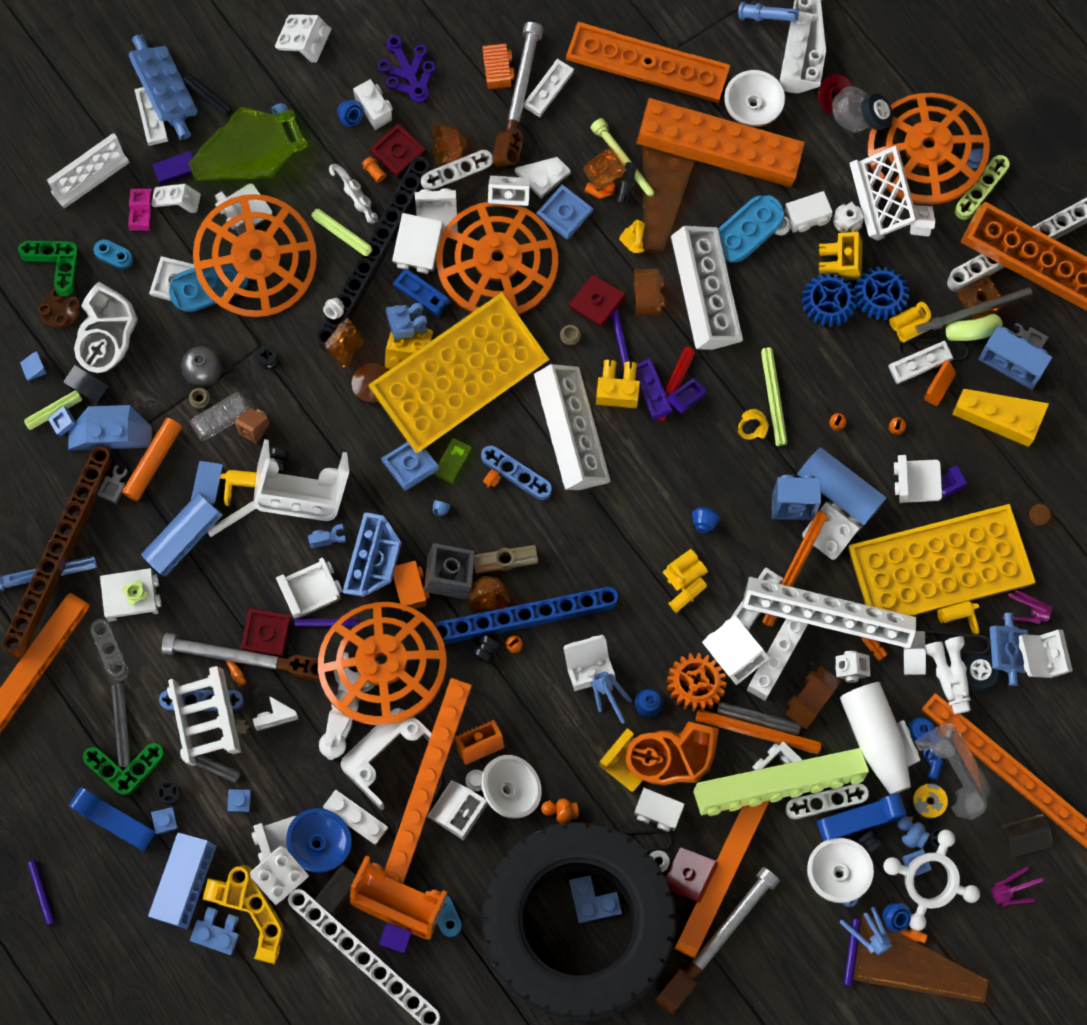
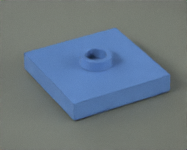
M562 184L539 209L536 215L568 240L593 212V208Z
M408 442L381 458L383 464L404 491L439 470L438 464L425 448L416 454Z

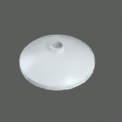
M749 70L739 73L728 83L724 102L728 113L737 122L750 127H760L773 122L780 115L784 107L785 95L781 84L775 77L763 71ZM750 103H756V106H751Z
M502 755L493 759L484 769L482 791L488 804L497 813L507 818L519 819L529 815L537 808L541 799V783L536 771L528 762L517 756Z
M834 838L822 842L813 850L808 861L807 874L811 886L821 897L836 903H847L860 898L866 893L872 883L874 868L871 857L860 844L845 838ZM841 872L843 877L838 878L835 873Z

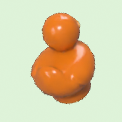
M565 798L559 799L556 804L549 800L541 806V811L546 816H552L556 812V818L560 824H568L572 820L578 819L577 803H571Z

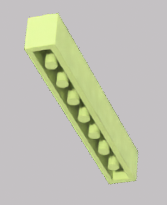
M861 748L699 782L696 784L693 792L700 814L713 816L723 810L736 811L746 805L754 807L769 800L770 802H777L783 797L791 796V798H796L806 792L818 793L824 788L831 787L832 789H837L847 783L859 784L864 781L869 770Z

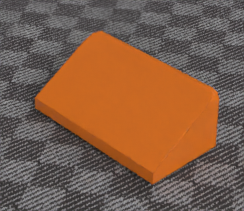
M946 359L924 396L925 401L935 406L939 405L956 375L949 360Z

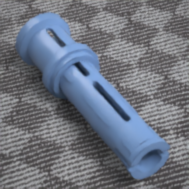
M741 2L738 15L740 20L748 18L755 19V21L773 19L797 22L798 18L795 17H799V10L764 7L761 3L751 5Z

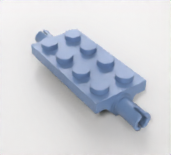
M140 34V37L139 35L134 36L132 42L137 50L130 51L128 56L160 122L168 121L171 126L173 125L180 140L189 138L191 133L188 130L185 119L195 116L198 111L167 47L149 48L143 34Z

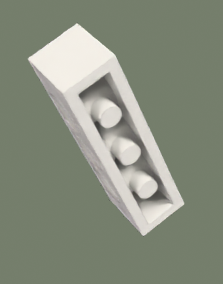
M786 618L767 652L769 659L758 668L747 688L748 692L766 701L808 623Z

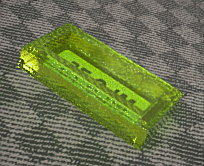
M452 438L438 464L439 470L434 472V476L453 484L472 449L471 446Z

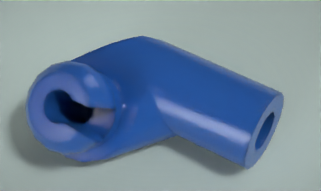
M928 747L923 751V756L930 765L927 777L938 780L943 760L934 748Z

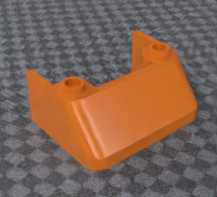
M365 856L350 888V903L352 906L396 927L411 931L412 934L427 940L431 938L447 896V892L444 890L442 893L437 890H431V892L426 891L424 894L386 877L383 867L376 863L370 864V857Z

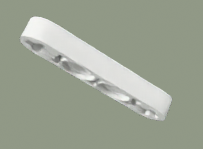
M480 150L433 169L422 176L421 185L424 189L432 191L482 171L493 163L492 154L487 150ZM481 157H486L487 161L475 164L474 161ZM465 161L469 163V172H465L462 170V162ZM445 169H450L453 172L452 179H447L444 176ZM439 176V180H436L433 185L432 183L428 184L427 180L429 178L432 179Z
M863 784L849 785L794 798L787 803L785 810L787 816L791 819H801L862 804L867 800L869 792ZM856 789L864 793L861 796V800L855 796L849 799L851 802L848 803V796L845 791L848 790V795L855 793ZM835 793L841 794L843 796V803L840 805L834 804L831 799L832 795ZM814 798L820 799L823 804L822 808L819 810L813 809L810 804L811 800ZM806 800V807L809 811L808 813H806V808L800 809L798 814H795L794 811H790V809L793 807V803H796V806L799 807L803 806V801Z

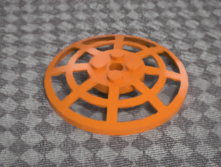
M919 93L897 100L890 105L892 110L912 100H917L918 107L905 112L898 119L893 117L885 147L874 149L877 130L872 128L868 141V157L893 146H897L899 152L905 150L909 158L908 163L903 167L906 178L919 183H931L932 195L910 193L913 203L924 205L940 204L954 200L968 192L983 175L989 158V137L981 118L967 104L945 94ZM925 98L942 99L952 102L957 106L952 111L941 107L927 106ZM964 110L970 113L976 120L982 135H970L966 124L958 117ZM928 112H938L946 115L941 123L930 121ZM920 113L921 122L914 126L903 122L908 117ZM955 121L962 129L964 135L952 136L947 127ZM897 128L907 133L905 142L892 145L893 136ZM925 141H932L935 145L932 148H927L923 143ZM972 143H984L982 160L978 169L974 172L966 165L971 154ZM953 144H966L961 160L952 154ZM894 154L888 155L891 164L895 159ZM947 160L955 166L950 171L938 175L937 167L944 164ZM876 162L870 163L873 173L878 165ZM916 165L929 168L930 176H920L911 171ZM880 170L878 177L885 180L886 176ZM960 171L970 178L957 189L948 193H940L939 182L952 178ZM899 175L897 176V178L895 179V181L893 182V184H895V185L897 184V182H898V180H899V178H900ZM887 184L886 189L892 194L895 187ZM899 189L896 196L903 200L905 196L904 191Z
M241 195L219 204L203 220L194 241V269L203 290L220 307L241 316L266 317L289 308L305 293L312 281L316 268V246L312 232L305 220L290 205L267 195ZM248 200L267 201L282 207L276 217L263 212H251ZM240 202L243 214L231 218L222 227L211 221L224 208ZM288 213L292 214L301 224L307 235V242L296 243L291 230L283 223ZM252 218L271 221L272 224L266 232L255 230ZM244 220L246 232L237 237L227 231L235 223ZM279 227L287 235L290 244L279 246L273 238ZM208 228L217 234L213 243L212 259L200 261V243L205 229ZM223 237L233 245L230 255L219 257V245ZM251 250H259L261 258L259 260L251 259ZM310 250V267L303 283L294 276L298 265V251ZM292 252V264L288 272L278 264L280 262V254ZM232 263L238 272L232 282L225 276L220 265ZM215 268L219 279L228 287L222 298L208 285L202 269ZM275 272L283 278L277 286L267 290L266 277ZM245 278L257 280L259 291H248L241 289L239 286ZM288 283L298 289L297 293L288 301L277 307L270 308L268 296L279 292ZM234 293L250 298H260L262 310H246L235 307L228 302Z
M484 202L468 207L449 222L440 238L436 254V266L443 288L449 297L466 311L472 313L480 308L476 304L481 295L494 298L502 292L516 313L521 315L536 307L552 288L558 268V251L549 228L536 214L520 205ZM504 206L519 210L514 219L503 216L489 217L485 207ZM472 211H478L481 219L471 224L462 234L451 230L462 217ZM526 215L533 218L541 226L548 240L536 241L532 232L522 224ZM491 222H503L511 225L506 233L494 232ZM483 225L486 235L479 241L468 237L474 229ZM517 229H520L531 243L519 245L513 238ZM448 237L458 242L455 249V265L444 269L443 248ZM463 244L474 248L473 259L461 262ZM551 248L552 267L548 279L537 273L540 265L539 249ZM534 251L532 269L521 263L522 253ZM499 252L503 255V259L495 261L492 255ZM475 267L481 275L478 284H475L464 270ZM518 271L528 276L521 284L512 288L509 278L513 277ZM459 273L463 282L474 291L469 302L455 292L448 282V276ZM489 280L502 281L504 291L487 290L485 287ZM533 280L543 286L542 290L532 300L524 305L517 306L514 295L526 289Z
M393 602L366 604L342 616L326 634L318 656L320 683L332 705L350 719L370 725L396 724L422 712L439 693L447 670L445 645L434 624L424 614L414 608ZM381 607L402 609L412 613L415 617L407 624L394 618L382 617ZM373 609V619L361 622L351 630L341 625L353 615ZM422 621L433 633L439 650L425 649L421 637L414 630ZM383 623L396 625L402 629L394 637L383 634ZM374 625L375 635L365 640L356 635L363 628ZM337 632L344 638L338 648L336 661L324 664L328 642L333 633ZM410 634L416 641L419 650L406 651L401 642ZM349 641L358 646L355 657L343 659L344 650ZM384 655L387 657V661L384 664H377L375 662L376 658ZM420 659L417 673L413 678L405 672L408 660ZM427 659H440L438 675L432 688L428 691L419 683L425 672ZM356 666L360 677L352 685L345 675L344 668ZM337 670L341 682L348 690L342 701L336 698L331 691L325 677V672ZM399 678L407 684L400 691L389 694L388 684L394 683ZM368 682L379 686L380 696L369 695L360 690ZM412 690L423 698L408 710L391 715L390 702L403 698ZM355 697L367 702L381 703L382 716L365 715L350 709L349 705Z

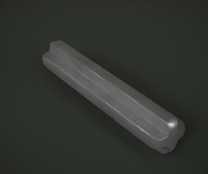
M203 755L195 756V766L234 783H237L241 775L239 771Z

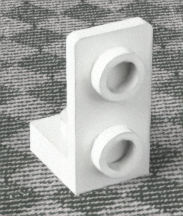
M187 184L155 187L151 205L153 207L179 205L190 213H196L201 194Z
M782 742L780 745L775 743L767 752L769 756L765 760L759 759L752 768L754 771L764 769L778 754L781 756L779 759L783 764L801 761L802 759L785 742Z

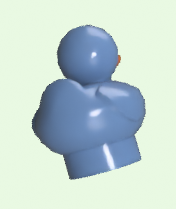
M912 816L899 818L898 827L903 831H908L907 835L902 837L903 843L909 848L919 847L923 849L931 835L926 832L925 826L919 822L913 824Z

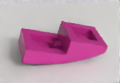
M131 189L129 199V231H150L151 189Z

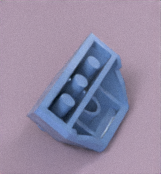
M130 405L88 406L76 420L77 424L69 430L68 449L69 451L93 450L99 446L107 449L148 448L152 442L153 428Z
M364 512L343 588L344 594L364 597L391 583L402 542L384 515Z

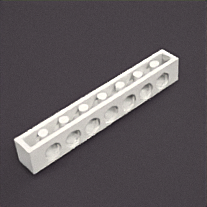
M749 577L744 593L743 608L906 648L911 647L916 632V617Z

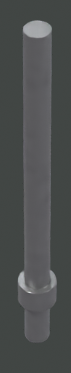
M1029 287L943 317L936 316L928 322L916 325V331L921 333L930 329H940L942 325L1031 296L1032 290Z

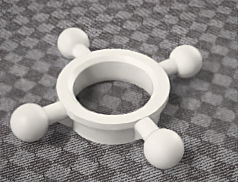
M942 830L938 834L940 845L936 853L920 855L913 859L908 867L901 865L900 861L894 857L888 858L884 862L883 867L887 874L896 875L900 873L905 875L906 889L910 897L918 904L917 911L911 915L909 924L915 931H920L926 926L924 915L927 908H939L948 904L956 893L962 895L964 900L969 903L976 902L980 897V891L976 886L968 885L963 887L959 885L958 869L953 861L945 856L948 847L952 846L955 842V835L950 830ZM928 861L940 862L945 867L948 875L946 888L940 895L934 898L921 897L914 887V876L917 869Z

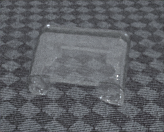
M942 724L915 740L914 742L919 751L930 750L939 758H948L964 787L955 792L957 802L951 807L955 815L973 820L984 813L991 795V787L958 728L953 724Z

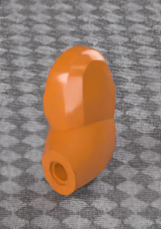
M688 721L680 734L671 730H659L653 733L641 734L633 739L628 746L626 753L627 767L633 775L651 784L697 783L710 770L715 755L719 729Z

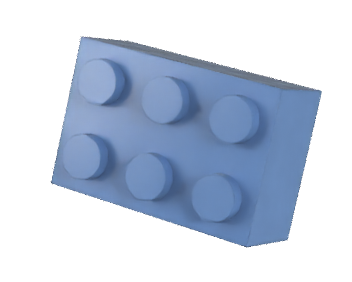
M997 326L978 360L1033 390L1052 356L1046 350L1032 346L1028 340L1013 335L1009 329Z
M793 475L778 477L772 493V519L813 520L821 504V478H815L813 475H805L802 478H794Z

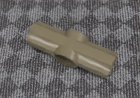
M535 545L513 549L502 548L499 551L474 555L476 574L498 570L509 571L516 567L538 564ZM502 556H509L511 561L509 563H502L500 558Z

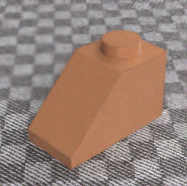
M251 408L236 418L234 422L239 435L255 444H258L270 425L265 412L259 409L255 411Z

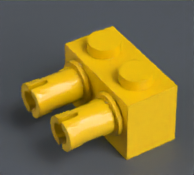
M859 232L838 233L837 243L819 244L820 257L838 255L837 261L819 262V273L821 275L829 272V274L837 273L840 275V278L845 277V280L862 279V240Z
M604 360L603 377H598L596 405L637 408L640 381H636L637 363L632 362L630 369V362H625L623 379H615L617 362L611 360V367H609V360Z

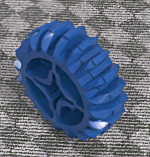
M877 266L875 271L870 268L867 273H862V279L859 278L857 280V286L854 288L856 291L854 296H857L858 300L856 305L857 307L863 306L861 312L865 313L868 311V318L872 317V314L876 315V321L879 320L880 316L886 321L888 315L892 318L896 316V313H902V308H906V301L910 297L907 294L909 287H905L907 281L901 280L902 273L896 276V270L893 269L889 272L887 266L884 267L883 271ZM867 286L870 288V292L873 294L870 300L866 294ZM893 287L897 292V301L893 298V295L891 293Z
M828 272L825 278L821 274L818 275V280L812 278L811 284L807 283L805 286L806 290H803L802 293L804 298H802L801 303L805 305L803 311H809L807 317H814V323H817L818 320L821 321V327L825 323H828V326L831 328L833 322L837 326L841 324V321L847 322L848 317H852L854 313L852 310H855L857 306L855 304L857 296H854L856 291L855 289H850L851 282L845 284V277H842L840 280L837 279V273L834 277H830ZM815 292L819 294L818 297L820 298L817 306L813 300ZM841 295L845 299V307L843 309L838 301ZM826 298H828V300H829V298H830V299H833V302H830V301L828 302V301H825V300H826Z

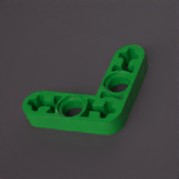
M24 241L19 245L18 251L21 259L24 261L57 262L54 278L56 293L64 297L73 292L79 257L76 244L67 241ZM51 248L54 250L50 255L43 254L45 249ZM64 266L72 267L69 272L61 271ZM63 279H66L67 285H65V288H61L64 284Z
M151 743L141 751L124 771L96 747H90L85 750L83 761L118 794L128 796L164 759L165 752L159 744ZM151 749H159V756L157 758L153 756L149 760V762L152 763L151 766H149L144 760H142L144 756L148 760V758L151 756ZM98 753L96 757L102 762L100 767L93 760L89 762V754ZM137 764L145 766V772L142 775L134 774L133 770ZM107 766H113L115 769L111 777L103 775V770ZM128 773H130L133 778L137 779L135 783L132 779L129 781V783L127 784L129 786L128 790H120V783L122 781L126 783L130 779V777L127 776Z

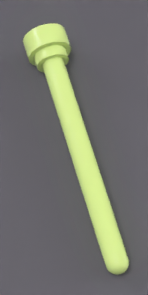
M603 118L596 120L591 125V130L594 134L603 137L624 166L626 162H631L608 132V124ZM636 169L634 179L647 196H653L654 190Z

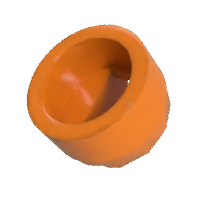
M836 413L831 416L829 425L833 430L841 431L845 428L847 421L843 414ZM838 417H839V418H841V421H840L839 425L837 426V425H835V422L837 421V419H838Z
M896 417L890 421L889 430L892 434L900 435L905 431L906 422L904 419ZM897 421L901 422L899 430L895 429Z
M516 635L510 636L506 640L507 650L510 653L521 651L523 647L522 639ZM516 639L519 641L512 647L509 646Z

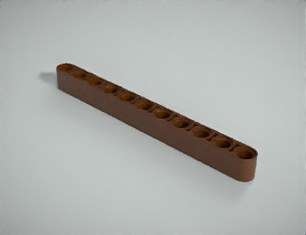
M99 446L92 450L3 638V647L12 658H19L25 653L98 497L97 493L105 477L109 474L113 461L108 449ZM100 457H106L103 461H97ZM92 475H98L93 480L89 479V477ZM83 493H89L86 498H80ZM75 511H80L78 516H72ZM72 530L70 534L63 535L64 531ZM63 548L61 553L54 554L56 549ZM54 567L52 572H45L47 568ZM39 586H46L43 591H37ZM37 604L34 610H28L30 605ZM28 623L25 629L19 630L21 624ZM19 643L15 649H10L11 644Z

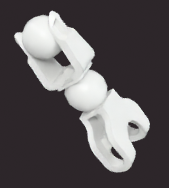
M344 652L343 659H348L349 654ZM344 668L346 677L353 685L360 677V674L351 671L349 668ZM333 670L335 680L339 684L336 698L342 701L348 690L341 682L337 670ZM366 682L360 691L367 692L375 685ZM355 697L349 708L357 712L360 699ZM333 705L328 716L326 734L319 741L320 752L329 760H333L344 753L346 749L345 739L351 730L353 719L342 714Z

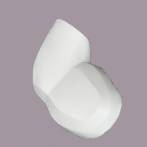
M98 282L90 290L82 303V308L88 317L79 327L74 351L76 359L82 367L91 372L102 373L115 367L124 358L129 348L130 336L138 318L133 305L126 298Z

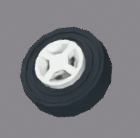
M872 94L863 100L861 104L862 115L865 122L871 128L882 130L891 124L893 112L884 96Z
M987 653L981 655L970 654L963 660L967 668L966 675L969 688L986 690L996 683L999 670L992 668L991 655Z

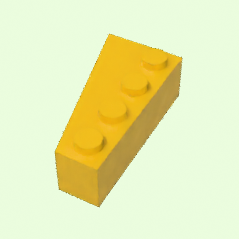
M963 389L952 415L1029 447L1037 434L1049 403Z

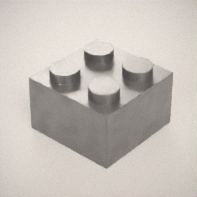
M433 543L427 556L424 592L466 599L472 586L475 551Z

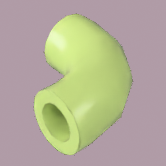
M989 314L974 320L954 321L947 324L946 337L950 341H971L992 336L997 326L1002 328L1003 323L996 314Z

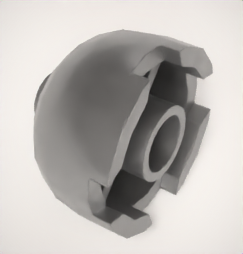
M196 346L188 350L183 356L181 363L182 374L189 384L198 386V388L211 387L218 382L223 372V363L218 353L212 348Z

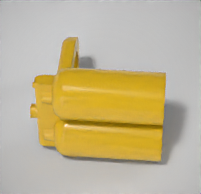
M919 302L916 307H911L890 318L889 322L892 329L897 331L900 341L904 343L924 333H917L915 326L930 321L931 311L927 304Z
M228 470L220 475V479L226 480L224 503L226 506H229L231 502L232 486L255 488L257 472Z
M690 549L671 562L663 573L668 578L669 584H672L675 590L679 591L681 588H687L697 578H701L708 573V571L694 551Z
M965 601L937 609L938 619L941 623H948L967 617L972 633L979 634V626L974 613V609L979 607L977 603Z

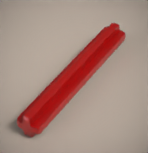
M684 348L665 389L667 398L680 388L695 355L694 349ZM663 416L656 420L663 422L666 416Z

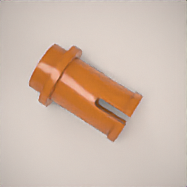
M368 157L362 163L363 169L371 174L376 183H379L386 178L387 174L379 167L375 158Z

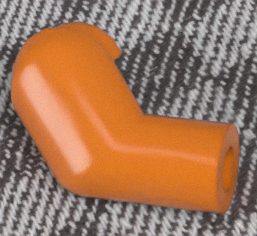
M606 181L603 186L597 187L588 182L584 192L601 199L614 193L615 183Z

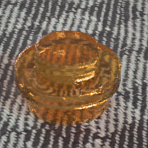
M1037 504L1031 508L1029 517L1034 524L1044 525L1049 521L1051 513L1045 505Z

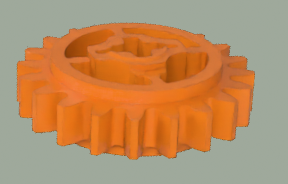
M689 653L688 660L681 656L680 663L675 661L673 664L674 668L669 669L671 676L667 677V682L671 684L668 685L667 690L673 691L671 698L678 697L677 705L682 702L685 703V710L689 705L692 706L693 712H695L697 706L700 707L701 711H704L705 704L712 708L713 701L719 703V696L724 695L725 691L723 688H726V682L723 680H725L726 674H720L722 667H715L716 660L708 662L709 655L701 659V654L698 653L694 659L692 654ZM705 672L710 675L713 684L709 683L710 680L705 676ZM680 681L684 682L683 685L687 687L688 692L684 691L681 687ZM699 693H704V694H705V695H702V696H696V695L699 694Z

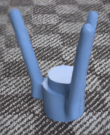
M607 671L595 675L591 686L594 690L598 711L602 712L599 694L601 692L602 694H607L620 722L624 724L625 720L611 693L613 690L612 685L616 687L629 703L632 702V699L618 684L612 673L608 674Z
M872 907L871 910L880 932L868 913H864L869 926L875 934L869 939L871 943L867 942L844 920L840 921V924L865 945L871 954L876 952L877 955H881L892 947L891 940L875 907Z

